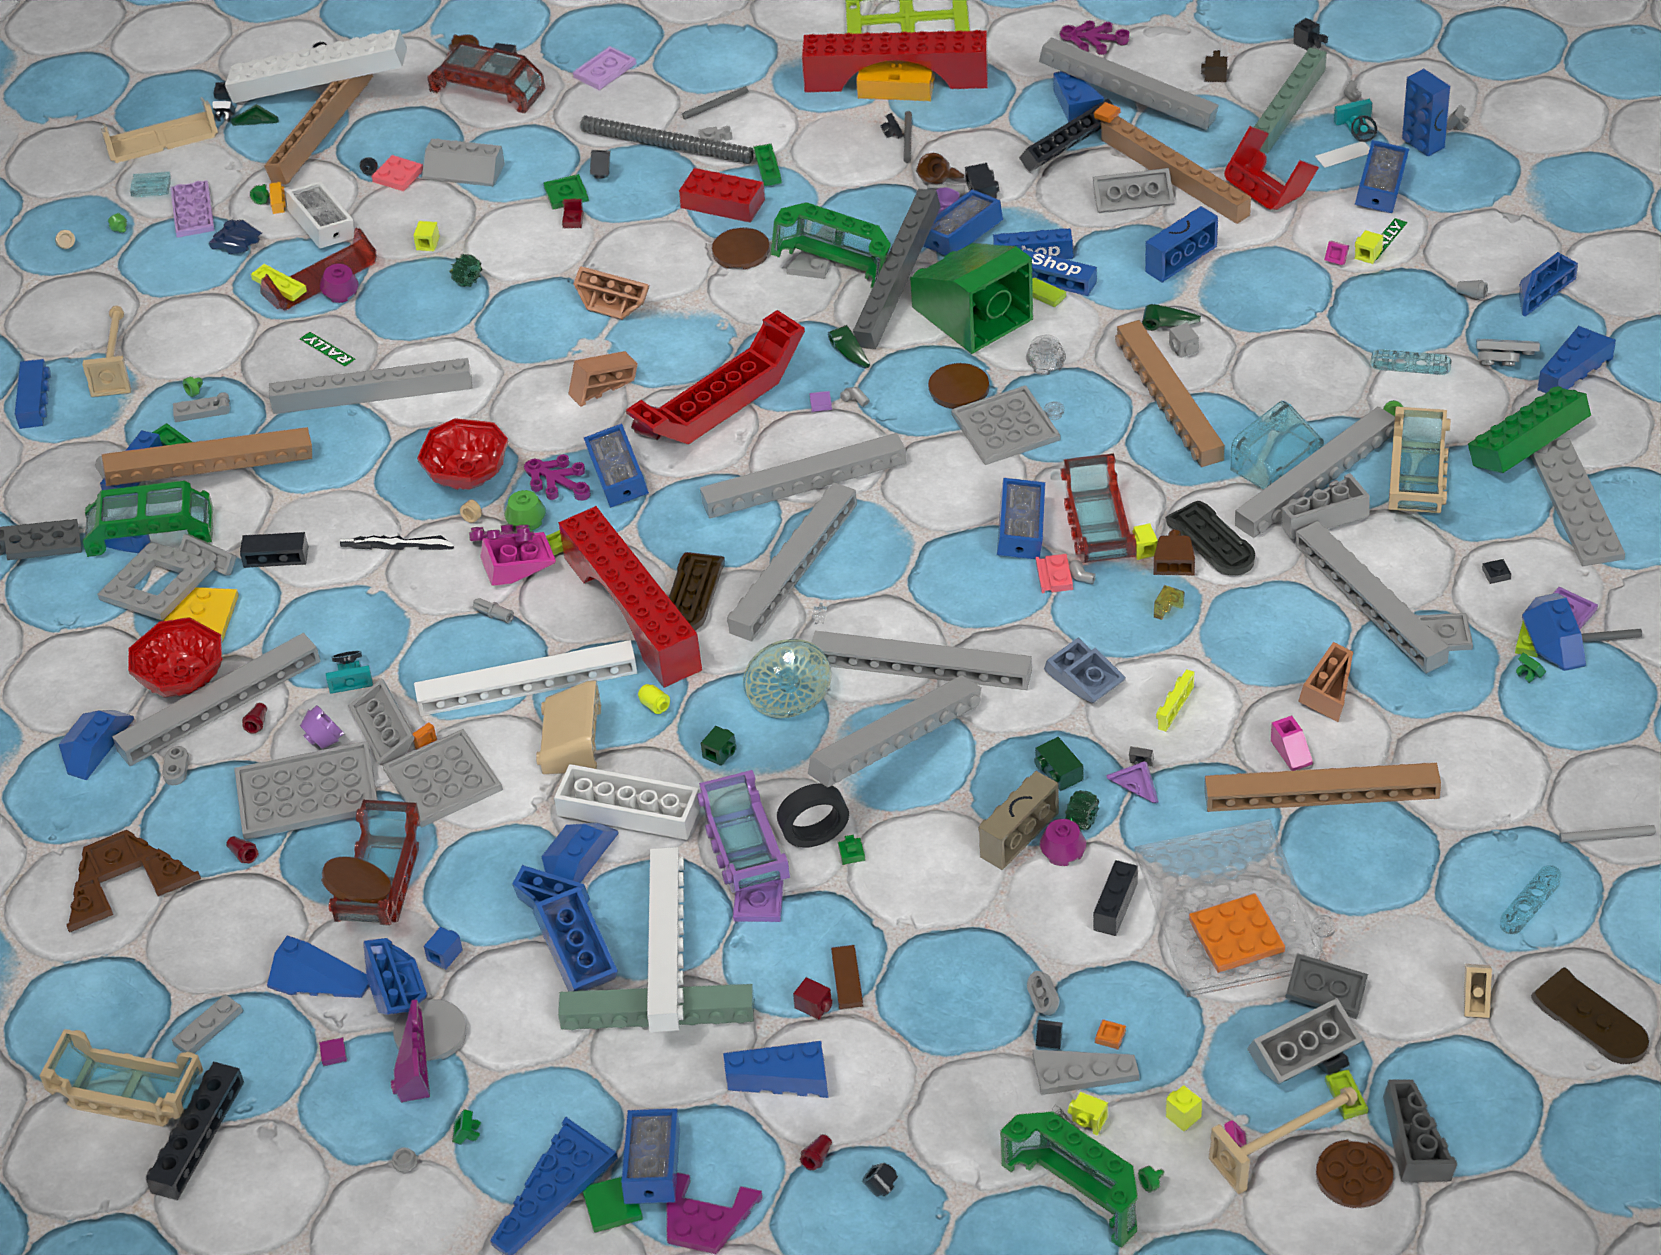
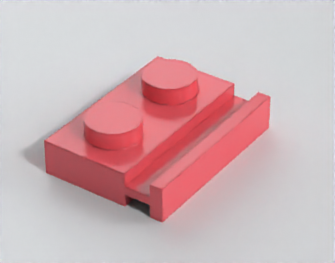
M1067 554L1045 556L1044 559L1036 557V567L1042 593L1049 590L1051 592L1073 590Z

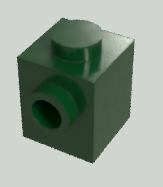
M715 725L701 742L702 758L722 766L729 756H732L736 751L734 733Z

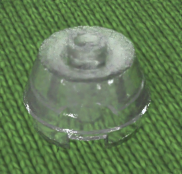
M1040 335L1034 338L1026 353L1028 365L1033 368L1035 373L1041 375H1049L1050 371L1056 369L1061 370L1066 359V353L1060 341L1051 335Z

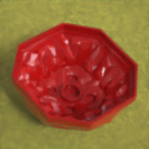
M454 418L429 430L417 460L434 483L449 486L456 490L459 488L470 490L483 485L485 481L491 480L500 471L509 441L494 422Z
M190 617L158 622L128 648L129 674L142 686L151 690L152 693H157L163 697L190 694L199 687L205 686L218 673L222 662L221 634Z

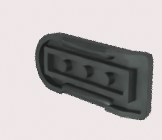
M1194 501L1165 517L1167 526L1180 531L1181 536H1189L1192 546L1219 572L1226 575H1241L1250 571L1254 566V548L1223 522L1208 504L1202 501Z

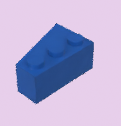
M1062 71L1053 73V91L1068 122L1105 100L1101 94L1084 80Z
M525 865L521 866L512 883L518 899L534 909L535 903L578 886L586 902L588 903L590 900L585 884Z

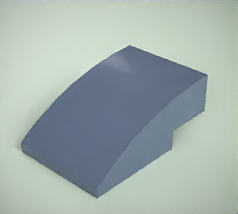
M1079 637L1050 657L1044 667V670L1058 683L1075 695L1092 703L1126 679L1096 648L1091 650Z

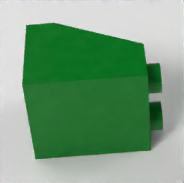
M971 243L958 251L948 253L944 259L935 264L917 270L910 277L912 308L971 354L1033 320L1032 258L1017 246Z

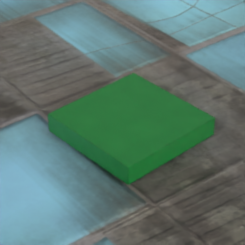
M579 174L543 182V187L552 210L562 208L564 199H582V203L589 201Z
M622 1176L591 1184L582 1191L594 1233L643 1220L639 1203L624 1204Z

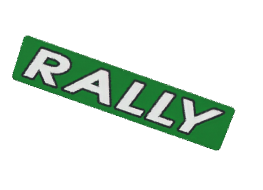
M1397 218L1393 219L1381 234L1383 235V246L1377 259L1408 222Z
M308 332L300 338L304 343L344 367L355 360L352 356L312 332Z

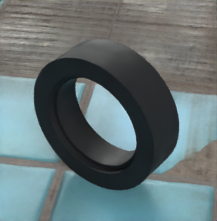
M822 783L810 784L795 790L782 801L777 811V822L786 841L791 845L802 848L819 846L832 840L842 832L849 820V809L841 792L834 786L826 787ZM818 805L832 806L831 812L815 824L809 826L793 825L795 819L811 807Z

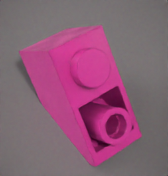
M1291 715L1272 722L1271 742L1290 770L1296 771L1312 765L1313 761L1303 730L1294 717Z

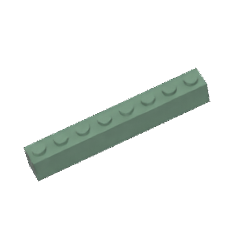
M1309 47L1255 124V128L1269 133L1260 149L1263 153H1269L1325 72L1327 52Z
M752 984L679 987L683 988L684 1003H679V1005H683L684 1020H679V1025L754 1022V993ZM648 988L560 992L558 1017L561 1030L648 1027Z

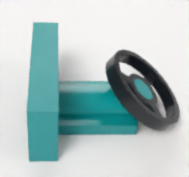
M1370 98L1334 107V123L1336 126L1346 124L1353 137L1358 141L1368 142L1376 136L1378 129L1375 120L1372 118L1373 102ZM1365 119L1373 123L1375 130L1370 128ZM1368 133L1374 134L1369 139H1362L1358 137L1360 135L1365 136Z
M348 651L332 656V662H340L341 664H337L338 671L326 673L330 694L373 686L369 665L360 667L359 660L355 661L357 658L362 657V651Z

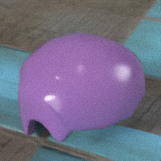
M947 187L937 189L941 205L938 214L959 199L960 195L957 191Z

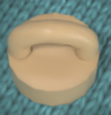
M69 230L60 231L55 237L56 245L61 249L71 248L75 243L74 234Z
M469 500L460 508L461 516L470 523H474L482 515L481 507L475 500Z

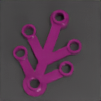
M1088 20L1077 27L1073 25L1063 26L1060 31V38L1065 41H1072L1078 48L1087 52L1089 51V43L1096 47L1097 54L1104 55L1107 53V45L1099 40L1116 41L1118 45H1126L1130 40V32L1126 29H1119L1115 34H1106L1113 31V24L1111 22H1104L1095 28V22ZM1080 38H1085L1089 43L1083 42Z
M565 454L559 455L557 460L543 462L540 459L533 458L524 464L525 472L532 478L530 481L532 491H541L543 483L540 476L546 477V497L550 500H554L559 496L555 482L573 490L576 500L584 501L591 495L590 487L585 482L576 483L564 477L571 475L581 476L585 473V465L582 462H576L572 465V468H566L570 462L569 457ZM555 467L565 468L558 470H549V468Z
M513 524L501 525V531H484V527H472L471 532H469L470 541H481L486 537L488 539L516 537V542L532 541L533 535H535L534 531H530L529 525H516V532H514Z

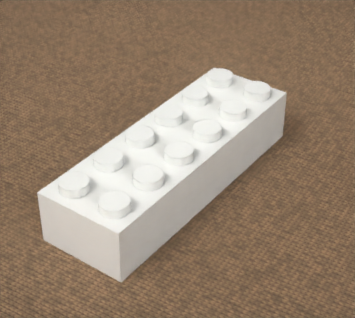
M569 764L554 797L557 816L684 840L688 839L701 808L697 798V793H699V788L571 764Z

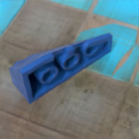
M287 935L274 954L267 987L287 995H296L297 992L309 993L310 996L326 993L332 994L334 997L362 998L369 988L366 973L306 941Z

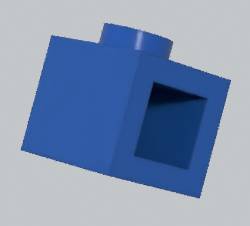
M441 926L424 945L427 961L445 970L463 951L460 936L455 931L447 930Z

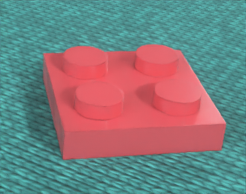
M392 155L372 175V181L405 191L423 172V164Z

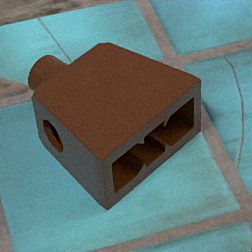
M1171 530L1168 536L1162 535L1159 537L1154 554L1153 575L1195 576V556L1189 536H1181L1180 531Z

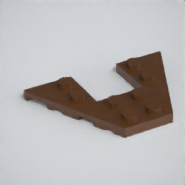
M127 829L84 846L82 861L78 869L79 877L73 892L74 900L70 906L69 923L66 924L67 929L70 933L113 915L100 883L143 866L158 897L200 880V874L198 871L194 872L184 866L180 860L172 859L163 850L153 848L146 840L136 837L134 833Z

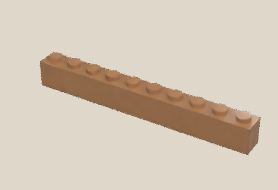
M372 74L335 81L327 87L264 165L271 183L281 182V185H285L291 181L353 101L360 95L365 86L368 85L369 81L373 78Z
M1119 116L1115 117L1110 123L1101 122V140L1149 170L1169 168L1171 184L1232 222L1238 224L1250 216L1251 197Z
M1140 320L1117 326V335H1115L1117 346L1122 348L1125 358L1130 360L1133 370L1138 372L1141 382L1146 384L1150 395L1154 396L1158 407L1164 411L1167 421L1172 423L1175 433L1181 436L1184 446L1188 447L1191 451L1193 460H1197L1201 467L1224 461V443Z
M308 427L101 455L106 486L312 459V443Z
M1437 763L1377 765L1205 776L1204 792L1207 812L1440 799L1441 780Z

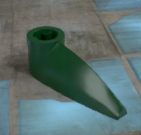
M1149 304L1144 309L1142 325L1146 330L1154 331L1159 326H1179L1184 323L1189 325L1198 323L1201 320V316L1176 308Z
M848 325L828 332L829 341L834 349L837 348L853 362L864 367H870L866 355Z

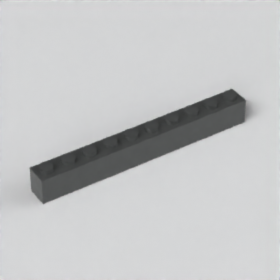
M918 188L853 329L854 336L861 348L876 349L941 208L937 190Z

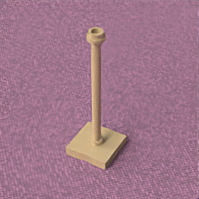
M113 306L109 310V316L112 319L106 358L83 360L82 365L87 377L91 397L131 393V385L123 356L114 357L119 320L124 316V311L120 306Z
M1344 1087L1340 1090L1341 1095L1242 1147H1239L1219 1124L1211 1128L1209 1160L1239 1195L1247 1190L1250 1159L1247 1155L1344 1104L1348 1106L1353 1105L1358 1100L1357 1093L1352 1087Z

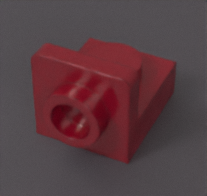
M564 199L562 227L582 228L584 217L582 199Z

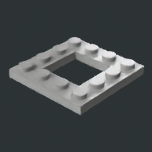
M150 542L97 595L100 601L163 621L216 566L213 560ZM155 566L179 573L158 596L133 588Z

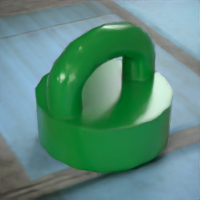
M266 184L256 185L250 191V198L256 204H264L268 200L269 192L266 189Z
M1149 1165L1139 1169L1138 1179L1143 1189L1149 1193L1159 1189V1179L1165 1174V1171L1163 1169L1155 1171Z

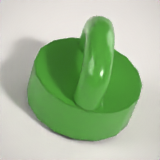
M192 376L183 379V388L188 396L194 397L200 393L199 389L203 384L202 378L194 379Z

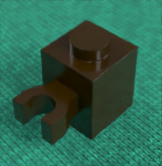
M1213 50V56H1205V63H1201V75H1205L1204 82H1227L1228 56H1220L1221 50Z

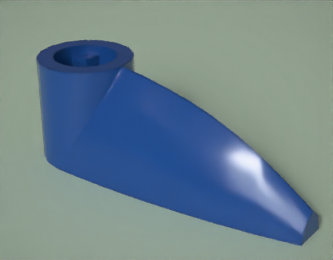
M149 534L105 539L107 548L132 553L141 552L151 542Z

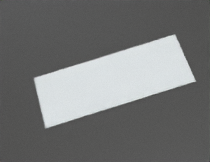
M1358 142L1316 155L1315 157L1326 168L1367 155L1370 147L1365 142Z

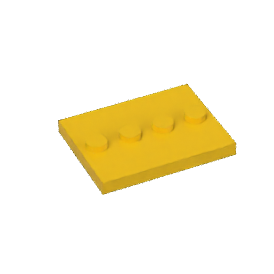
M195 587L163 621L190 617L221 634L223 642L239 596L238 590Z

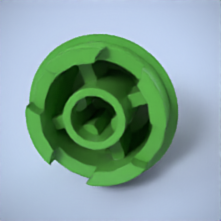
M521 490L509 497L504 516L508 524H513L514 530H516V525H529L530 531L542 525L546 508L534 492Z

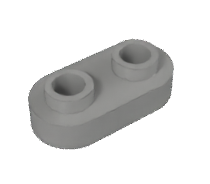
M1478 352V361H1482V365H1494V362H1503V366H1515V362H1519L1520 358L1519 353Z
M175 746L170 748L165 754L162 774L164 781L168 785H178L186 779L189 764V755L186 748Z
M1041 971L1033 972L1028 978L1027 989L1035 1009L1039 1013L1052 1015L1059 1006V997L1048 974Z

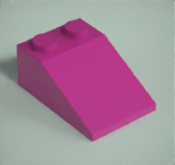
M534 533L532 541L516 542V537L483 538L480 558L491 586L514 583L555 564L556 560L545 533Z

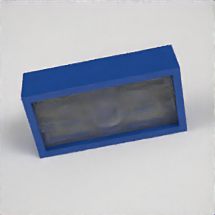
M1376 140L1371 141L1355 205L1393 214L1410 148Z
M975 190L969 191L937 214L923 247L947 255L952 251H958L971 244L1003 220L1000 200Z
M622 423L583 437L610 508L649 493Z
M1003 478L1000 495L997 555L1027 559L1039 557L1040 559L1043 542L1045 482Z
M677 1108L627 1111L621 1181L624 1204L675 1202L680 1139Z

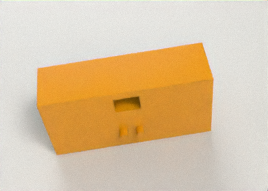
M893 60L872 64L858 72V98L931 101L935 72L925 66L908 61Z

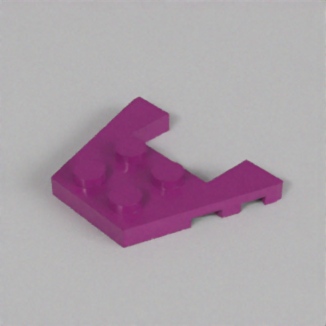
M677 1172L675 1202H667V1242L671 1245L717 1254L735 1233V1228L742 1219L745 1220L749 1216L752 1207L762 1200V1191L740 1186L732 1208L684 1198L691 1181L690 1175Z

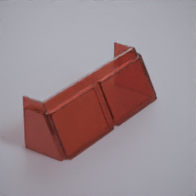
M356 227L351 245L289 276L304 284L307 290L295 301L285 298L268 274H265V277L262 278L260 294L277 309L280 308L286 311L322 292L320 281L327 267L333 264H344L356 274L376 263L377 251L363 231Z

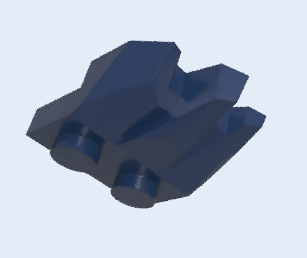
M231 219L224 223V227L213 235L214 238L208 244L212 250L225 248L228 254H238L247 251L249 245L259 243L260 238L258 236L262 232L244 220Z

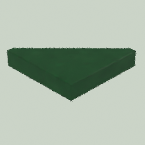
M258 104L231 119L233 126L279 122L278 116Z

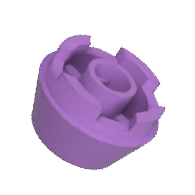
M318 705L311 711L308 709L300 724V727L306 732L303 736L312 745L316 742L322 749L339 742L338 739L344 734Z

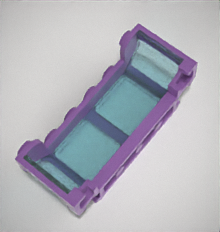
M753 770L699 783L701 793H697L699 805L704 807L708 825H705L708 839H713L711 840L713 853H718L716 856L719 869H724L722 877L725 885H730L732 893L790 878L788 860L785 853L781 854L761 804L759 791L755 786L756 778Z

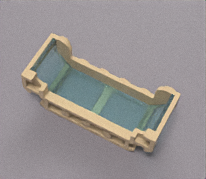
M1396 407L1388 510L1441 513V507L1446 504L1447 491H1443L1446 490L1447 477H1443V475L1447 476L1448 463H1444V461H1448V448H1444L1445 433L1450 431L1451 419L1447 418V410Z
M64 1029L39 1076L47 1092L52 1095L55 1092L61 1093L68 1098L66 1104L73 1109L163 1127L167 1125L169 1119L174 1118L176 1120L181 1116L184 1110L183 1105L203 1068L199 1056L192 1052L180 1053L176 1059L177 1064L174 1062L166 1063L156 1061L153 1058H141L128 1053H116L108 1049H95L91 1047L90 1041L84 1032Z

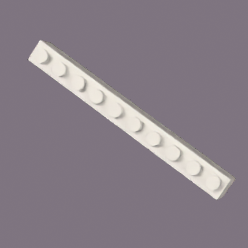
M631 640L415 682L414 686L420 716L572 687L586 681L597 680L598 682L637 674Z
M678 847L650 849L647 1007L650 1032L679 1030V1020H684L683 1005H679V1003H684L683 988H679V986L684 985L683 971H680L681 968H684L683 954H680V952H684L683 937H680V935H684V923L680 921V919H684V906L680 904L684 902V890L680 888V886H684V873L680 872L684 870V857H679Z

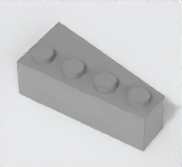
M1349 473L1344 476V480L1340 482L1335 480L1329 483L1328 488L1324 490L1317 489L1313 491L1312 496L1308 498L1303 496L1282 507V528L1292 540L1296 538L1297 530L1317 521L1328 529L1368 517L1370 496L1352 474Z

